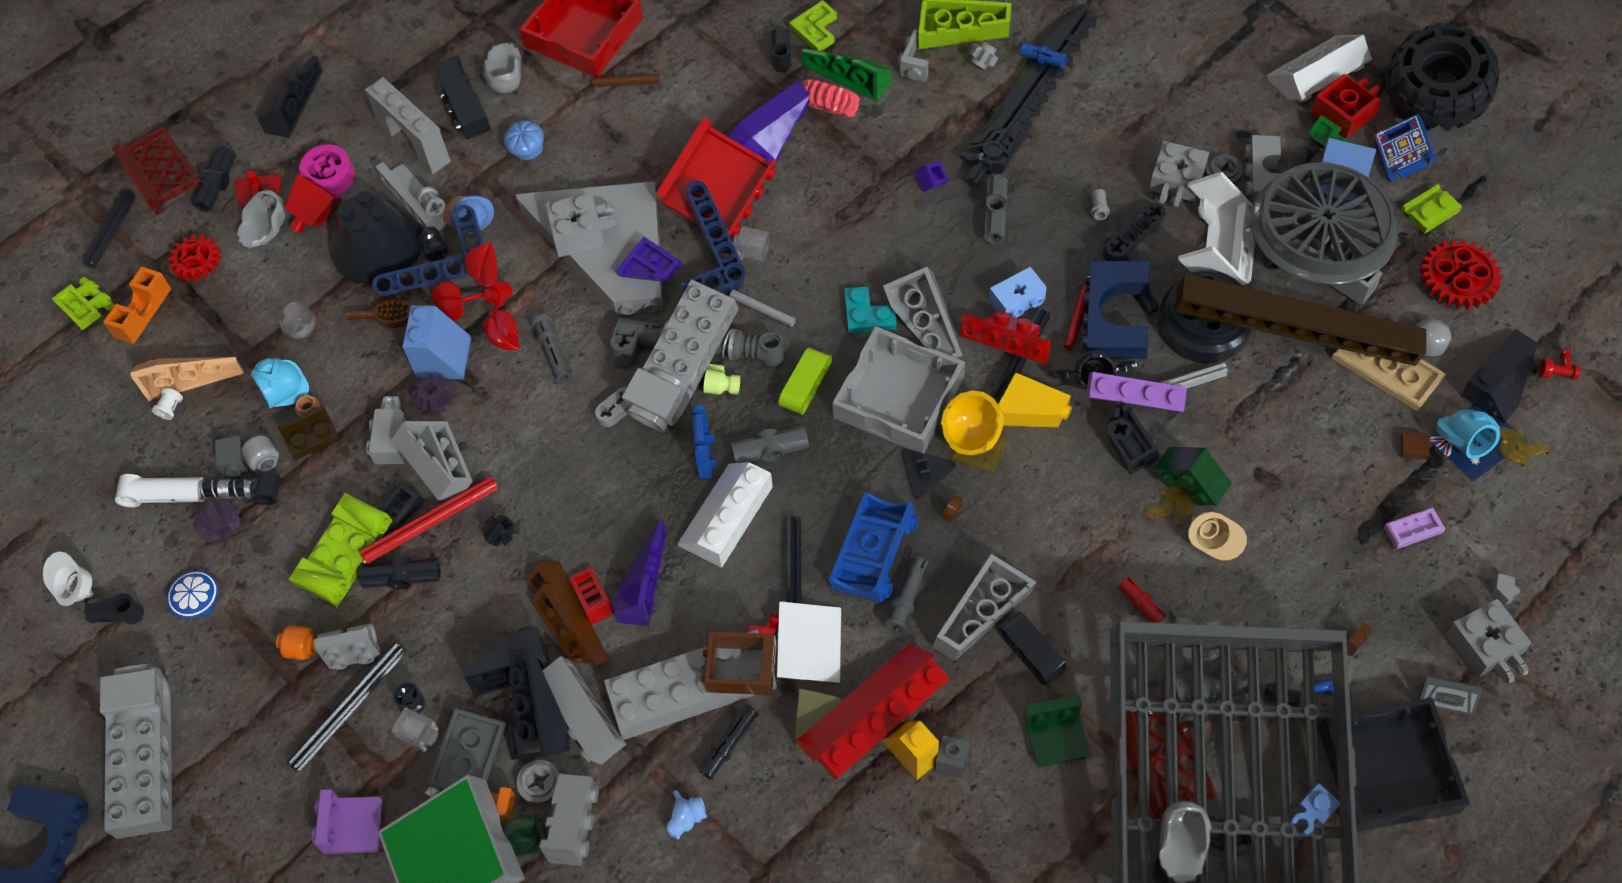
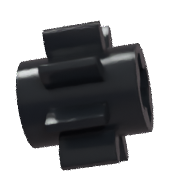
M491 515L484 522L485 526L482 528L483 536L489 544L498 547L502 543L506 546L513 539L512 535L515 533L514 525L508 517L498 515L495 518Z

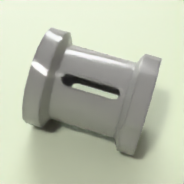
M427 186L419 191L417 200L421 205L425 206V212L429 216L436 217L443 213L446 207L445 203L438 197L437 191L433 187Z

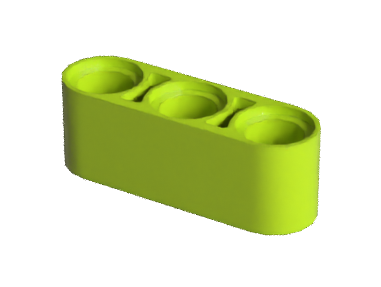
M808 347L780 395L779 406L803 415L830 368L832 356Z

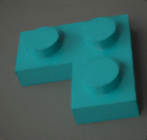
M868 287L845 288L848 334L873 332L875 326L886 331L896 330V316L891 305L870 306Z

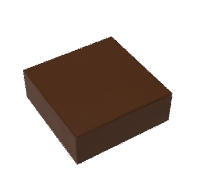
M1403 431L1400 435L1401 458L1428 460L1430 456L1429 433Z
M1365 622L1347 642V654L1350 657L1356 653L1372 631V627Z

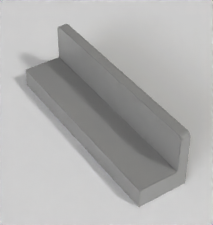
M384 162L375 166L380 180L424 230L434 228L440 231L449 225L445 218L440 216L431 217L425 212V206L421 205L417 200L419 191L424 187L404 164L397 166L393 170H390Z

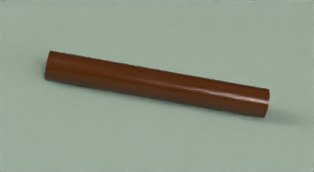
M659 74L593 78V87L660 83Z

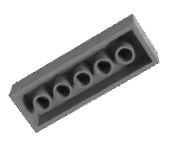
M757 629L748 633H759ZM703 648L604 681L623 740L755 695L707 693L705 683H701V667L706 666L707 657H703ZM718 648L715 679L760 681L762 650ZM774 675L773 689H776L777 687Z

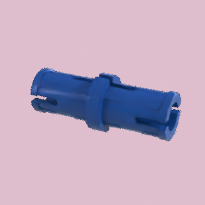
M1024 42L1020 49L1021 56L1038 60L1040 64L1048 63L1063 68L1067 60L1066 54L1049 50L1047 46L1039 47Z

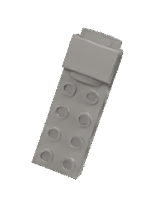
M691 279L643 369L638 368L622 396L625 403L629 405L626 410L629 416L660 432H665L668 425L673 426L677 423L739 310L735 299Z
M148 664L114 669L113 675L100 677V713L106 719L105 831L116 839L172 830L171 693L169 684L162 675L161 669L149 666Z

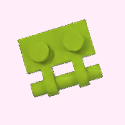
M87 277L80 279L79 284L81 286L78 289H75L70 284L52 298L54 303L81 330H84L101 317V314L98 312L100 307L105 308L107 311H111L114 307L111 297L105 292H101L99 286ZM93 296L94 298L88 301L85 297Z

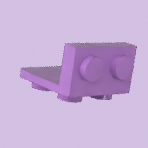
M332 789L320 790V799H317L315 802V814L318 817L317 826H314L312 830L313 843L323 854L378 851L380 846L378 831L381 830L383 800L380 797L338 798Z

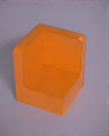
M500 787L499 793H491L498 810L500 822L511 824L516 796L511 788Z

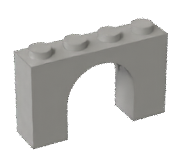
M384 77L365 89L378 124L391 136L403 129L413 144L419 162L426 169L434 174L451 162L439 127Z

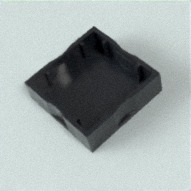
M1433 697L1396 703L1382 709L1350 711L1352 747L1355 750L1356 786L1354 787L1357 832L1460 814L1470 804L1457 765L1449 753L1446 734ZM1323 719L1318 729L1338 788L1335 719Z

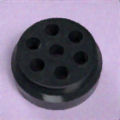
M1200 270L1189 273V275H1197L1206 279L1220 280L1224 283L1242 286L1235 278L1219 271ZM1182 278L1172 285L1165 293L1158 314V329L1163 341L1173 352L1190 361L1217 363L1232 358L1245 347L1252 329L1175 312L1177 286Z

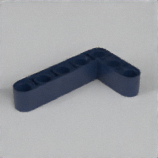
M692 181L687 186V203L716 265V269L682 282L679 296L681 299L691 279L705 286L709 282H715L718 284V287L713 288V290L727 295L733 289L737 291L743 287L745 269L708 187L702 181ZM695 192H699L703 196L696 198L693 197L692 194ZM708 212L712 214V216L709 218H704L701 216V214ZM716 232L721 234V237L715 239L710 234ZM722 253H728L731 257L728 259H722L719 255ZM735 273L738 274L740 278L737 280H732L728 276L730 274Z
M461 205L454 212V220L463 255L380 274L373 280L372 286L374 291L379 295H389L468 276L465 257L471 249L484 244L475 210L471 206ZM463 209H468L472 214L471 220L467 223L459 219V213ZM469 232L475 233L478 237V242L474 246H470L465 242V236ZM451 261H457L460 264L461 270L458 274H451L449 272L448 265ZM429 266L437 270V277L434 280H429L425 276V270ZM405 272L411 273L414 277V282L410 286L402 282V275ZM381 278H387L390 281L391 286L388 291H383L379 288L378 283Z

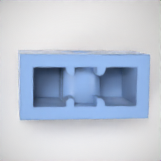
M1029 267L991 287L989 302L997 312H1007L1010 316L1018 318L1024 311L1032 307L1036 308L1045 301L1047 287L1033 269Z

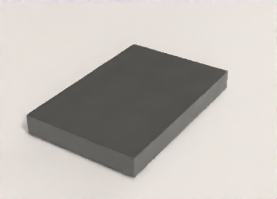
M454 708L427 784L428 787L443 791L466 775L482 778L488 782L507 722Z

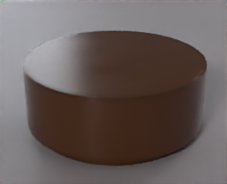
M955 495L947 505L942 517L949 522L952 521L962 507L963 500Z

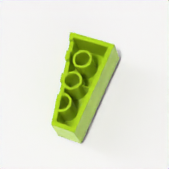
M923 0L918 33L919 49L1009 37L1012 3L976 0Z

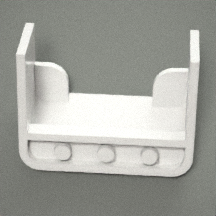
M1223 172L1188 182V187L1200 198L1199 216L1209 224L1206 248L1180 255L1178 260L1191 273L1200 270H1214L1230 275L1241 285L1249 284L1252 277L1255 238L1251 228L1253 204Z

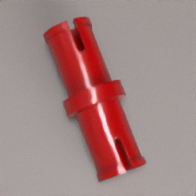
M1130 576L1124 579L1117 587L1133 603L1132 607L1135 610H1140L1151 623H1160L1167 616L1150 599L1151 595L1148 592L1144 593Z

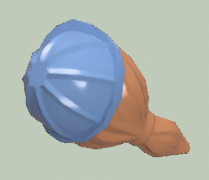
M458 196L445 205V210L439 215L445 218L446 222L453 229L457 230L454 220L455 210L461 205L471 206L477 214L480 229L482 230L491 223L494 217V208L487 198L481 196ZM468 209L461 210L459 219L464 223L469 222L472 218L471 212Z

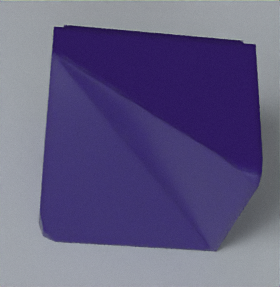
M940 161L926 164L914 171L923 192L949 182Z

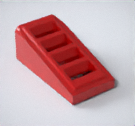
M592 566L568 578L591 624H595L614 614L612 613V605ZM590 579L593 580V581H591V582H589V583H587V584H585V585H583V586H581V587H578V585H580V584H582V583H584V582H586V581H588V580H590Z

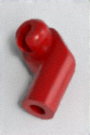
M773 613L770 620L764 626L749 624L748 632L758 629L759 633L775 634L776 636L779 631V613Z

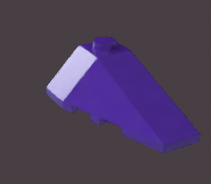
M796 81L739 122L727 137L771 162L774 158L777 162L781 155V148L785 141H789L791 137L790 132L797 121H800L810 102L809 92L799 81Z
M658 521L619 588L618 598L614 597L612 613H615L618 623L649 626L667 533L664 521Z

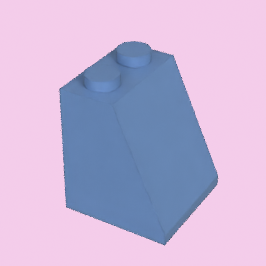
M1329 138L1321 163L1346 166L1369 177L1376 149ZM1319 182L1327 204L1330 183ZM1334 185L1333 203L1338 200L1346 188ZM1313 189L1312 195L1316 198V195H1315V192H1314V189ZM1351 191L1340 206L1360 196Z
M411 305L403 349L417 378L464 379L471 336L436 306Z

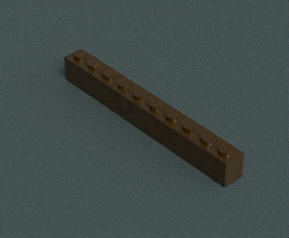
M1184 274L1177 286L1175 312L1416 366L1426 354V328L1417 327L1413 324H1404L1390 319L1369 316L1365 313H1356L1342 308L1320 305L1316 302L1298 300L1294 297L1276 295L1268 291L1254 290L1246 286L1232 285L1220 280L1206 279L1197 275Z

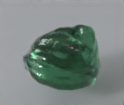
M516 814L500 823L516 857L535 854L541 851V839L547 840L548 838L544 823L530 814Z

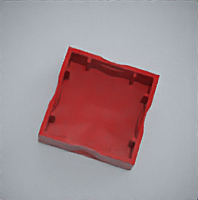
M545 0L534 10L519 30L525 48L598 78L643 19L640 0Z

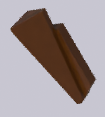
M558 561L538 563L525 579L526 583L536 593L530 602L567 659L573 663H589L591 666L607 663L609 658L561 563Z

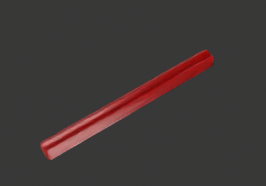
M488 477L363 548L359 552L362 560L366 564L372 562L497 490L496 482L492 477Z

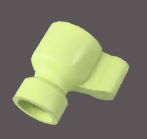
M709 363L705 373L704 393L720 395L724 391H728L729 394L738 395L741 375L732 374L731 376H726L724 365Z

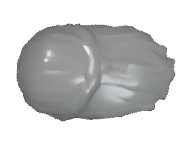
M501 43L500 45L492 46V50L488 51V58L483 64V78L486 80L488 88L492 91L507 94L518 88L522 76L521 54L518 48H514L513 44Z
M262 190L249 200L242 210V223L237 233L238 241L242 243L243 247L251 249L260 245H266L278 234L280 227L284 223L287 211L283 198L270 190Z
M1190 801L1173 803L1165 810L1161 822L1159 859L1162 868L1167 872V876L1173 878L1174 882L1180 883L1196 880V876L1202 874L1203 864L1210 845V831L1212 829L1205 809Z

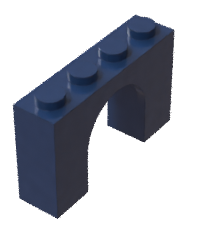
M1091 261V270H1086V285H1090V291L1085 292V306H1089V312L1084 313V328H1088V333L1083 335V349H1087V352L1090 349L1103 351L1112 359H1148V326L1115 325L1107 321L1100 311L1105 302L1114 296L1122 294H1150V261Z
M18 784L7 811L19 819L45 824L48 841L42 855L31 865L17 870L0 867V883H56L58 877L64 872L65 861L70 850L76 844V835L81 824L87 818L89 805L79 797Z

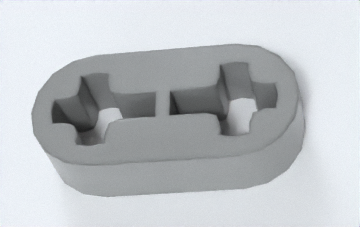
M627 387L618 389L596 407L595 415L599 425L611 427L627 415L626 410L629 405L625 401H621ZM604 412H606L607 414L611 413V416H603L602 414Z

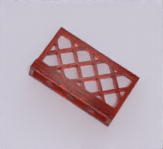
M163 126L124 149L120 144L112 148L156 216L164 212L163 204L201 183V180ZM164 135L162 143H154L156 139ZM139 149H144L141 155L132 154ZM151 149H158L156 156L149 155ZM165 150H173L170 156H163ZM145 161L152 162L150 168H143ZM160 162H167L164 169L157 168ZM174 163H181L179 169H172ZM154 174L161 175L159 181H151ZM168 175H176L173 182H166ZM183 176L193 177L186 182H181ZM163 188H170L169 192L160 196Z
M1125 711L1126 757L1138 783L1137 723L1133 717L1134 714H1137V711ZM1148 712V717L1150 718L1148 723L1149 737L1161 743L1157 753L1149 749L1150 814L1152 819L1162 817L1167 809L1166 777L1158 774L1155 768L1157 761L1166 765V758L1160 755L1164 745H1166L1165 735L1162 737L1151 731L1150 728L1153 721L1165 726V718L1157 715V712ZM1184 722L1176 725L1177 732L1182 735L1184 740L1182 746L1177 744V752H1179L1177 755V771L1190 778L1186 788L1178 784V791L1183 793L1180 801L1195 803V792L1189 790L1193 779L1195 780L1194 769L1190 771L1178 764L1182 754L1191 758L1194 762V741ZM1206 771V801L1216 799L1217 793Z

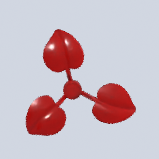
M487 242L471 249L465 257V266L471 278L478 279L477 283L479 285L486 286V290L483 293L460 298V289L456 284L442 282L433 289V304L452 321H456L463 315L464 309L461 302L484 297L487 302L496 304L490 311L491 318L484 322L487 338L500 349L518 350L521 347L518 341V331L514 318L509 312L498 310L500 306L504 305V300L512 296V288L506 281L496 282V255L493 243Z

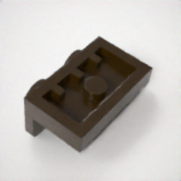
M324 406L310 409L307 413L294 419H289L284 424L278 426L279 432L284 438L294 461L340 440Z

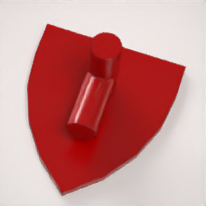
M250 170L246 173L247 178L236 179V197L242 209L256 193L262 190H270L277 195L280 194L281 174L257 177L255 172Z

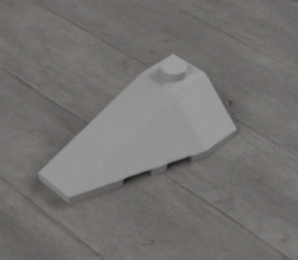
M928 267L883 286L891 308L899 315L925 348L937 350L954 358L963 356L941 291L933 272Z

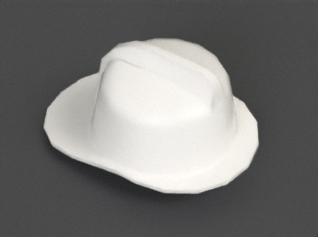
M58 551L47 558L43 568V580L60 605L69 606L74 602L91 598L94 595L91 590V574L86 569L78 566L70 555Z

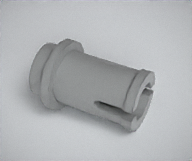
M1102 189L1094 190L1091 194L1093 205L1091 215L1096 220H1104L1110 213L1106 202V192Z

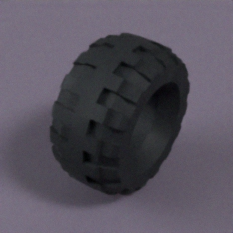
M1447 23L1439 27L1436 24L1426 26L1422 32L1417 30L1406 37L1405 41L1398 45L1393 52L1386 80L1387 94L1390 95V103L1397 113H1402L1404 120L1419 114L1426 130L1435 128L1438 125L1445 131H1449L1454 126L1461 128L1470 124L1472 119L1475 120L1484 114L1489 104L1492 103L1499 82V60L1496 52H1494L1493 48H1490L1488 41L1482 35H1475L1474 30L1464 27L1462 29L1455 27V24ZM1437 65L1448 66L1458 70L1464 78L1452 83H1440L1427 77L1423 70Z

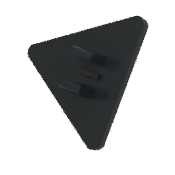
M907 449L902 452L916 499H920L956 468L954 461Z

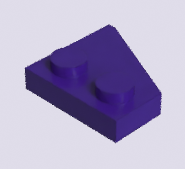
M643 237L615 272L620 277L668 282L682 263L678 258L646 237Z

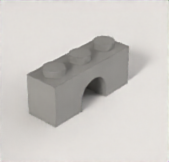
M1252 135L1250 144L1245 146L1244 156L1248 158V163L1245 166V177H1249V182L1247 181L1245 194L1249 196V201L1252 204L1260 191L1280 175L1279 173H1270L1265 170L1277 169L1281 157L1280 136ZM1276 195L1272 201L1279 203L1281 197Z

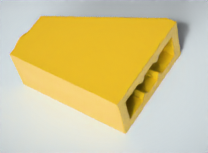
M1015 373L998 404L1003 411V426L1059 427L1063 419L1067 420L1071 413L1072 406H1069L1071 396Z
M921 721L901 722L881 740L916 780L936 765L939 741Z

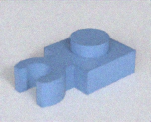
M1318 783L1298 804L1304 812L1293 816L1289 824L1293 826L1298 820H1302L1306 827L1301 835H1308L1314 828V820L1319 825H1322L1341 803Z

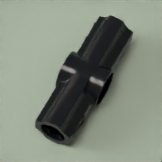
M219 146V148H216L208 167H203L200 170L199 186L191 204L201 212L208 213L209 210H212L220 191L227 189L230 180L229 172L237 156L233 150L226 146Z
M398 556L391 558L389 562L363 564L359 568V579L362 588L389 586L393 589L403 590L410 588L412 584L438 582L441 578V567L438 558L411 560L408 557Z

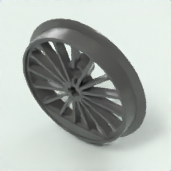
M1307 163L1288 169L1260 191L1251 210L1252 232L1263 253L1284 271L1315 283L1347 284L1363 280L1385 266L1391 258L1397 243V226L1392 206L1385 193L1364 174L1338 164ZM1311 182L1316 198L1302 183ZM1319 182L1330 183L1327 204ZM1334 185L1346 188L1334 205L1331 206ZM1293 186L1303 198L1286 189ZM1351 191L1360 196L1340 206ZM1276 195H1278L1296 206L1278 203L1272 200ZM1365 202L1371 207L1368 209L1351 210ZM1269 210L1291 214L1293 216L1271 218ZM1374 217L1376 222L1361 220L1357 218ZM1289 226V232L1279 235L1274 227ZM1359 229L1379 232L1380 241ZM1317 234L1322 235L1318 258L1302 253ZM1327 235L1330 236L1338 261L1323 260ZM1350 235L1374 249L1369 253H1365ZM1294 237H1307L1298 249H1294L1286 243V241ZM1338 237L1357 258L1345 259Z

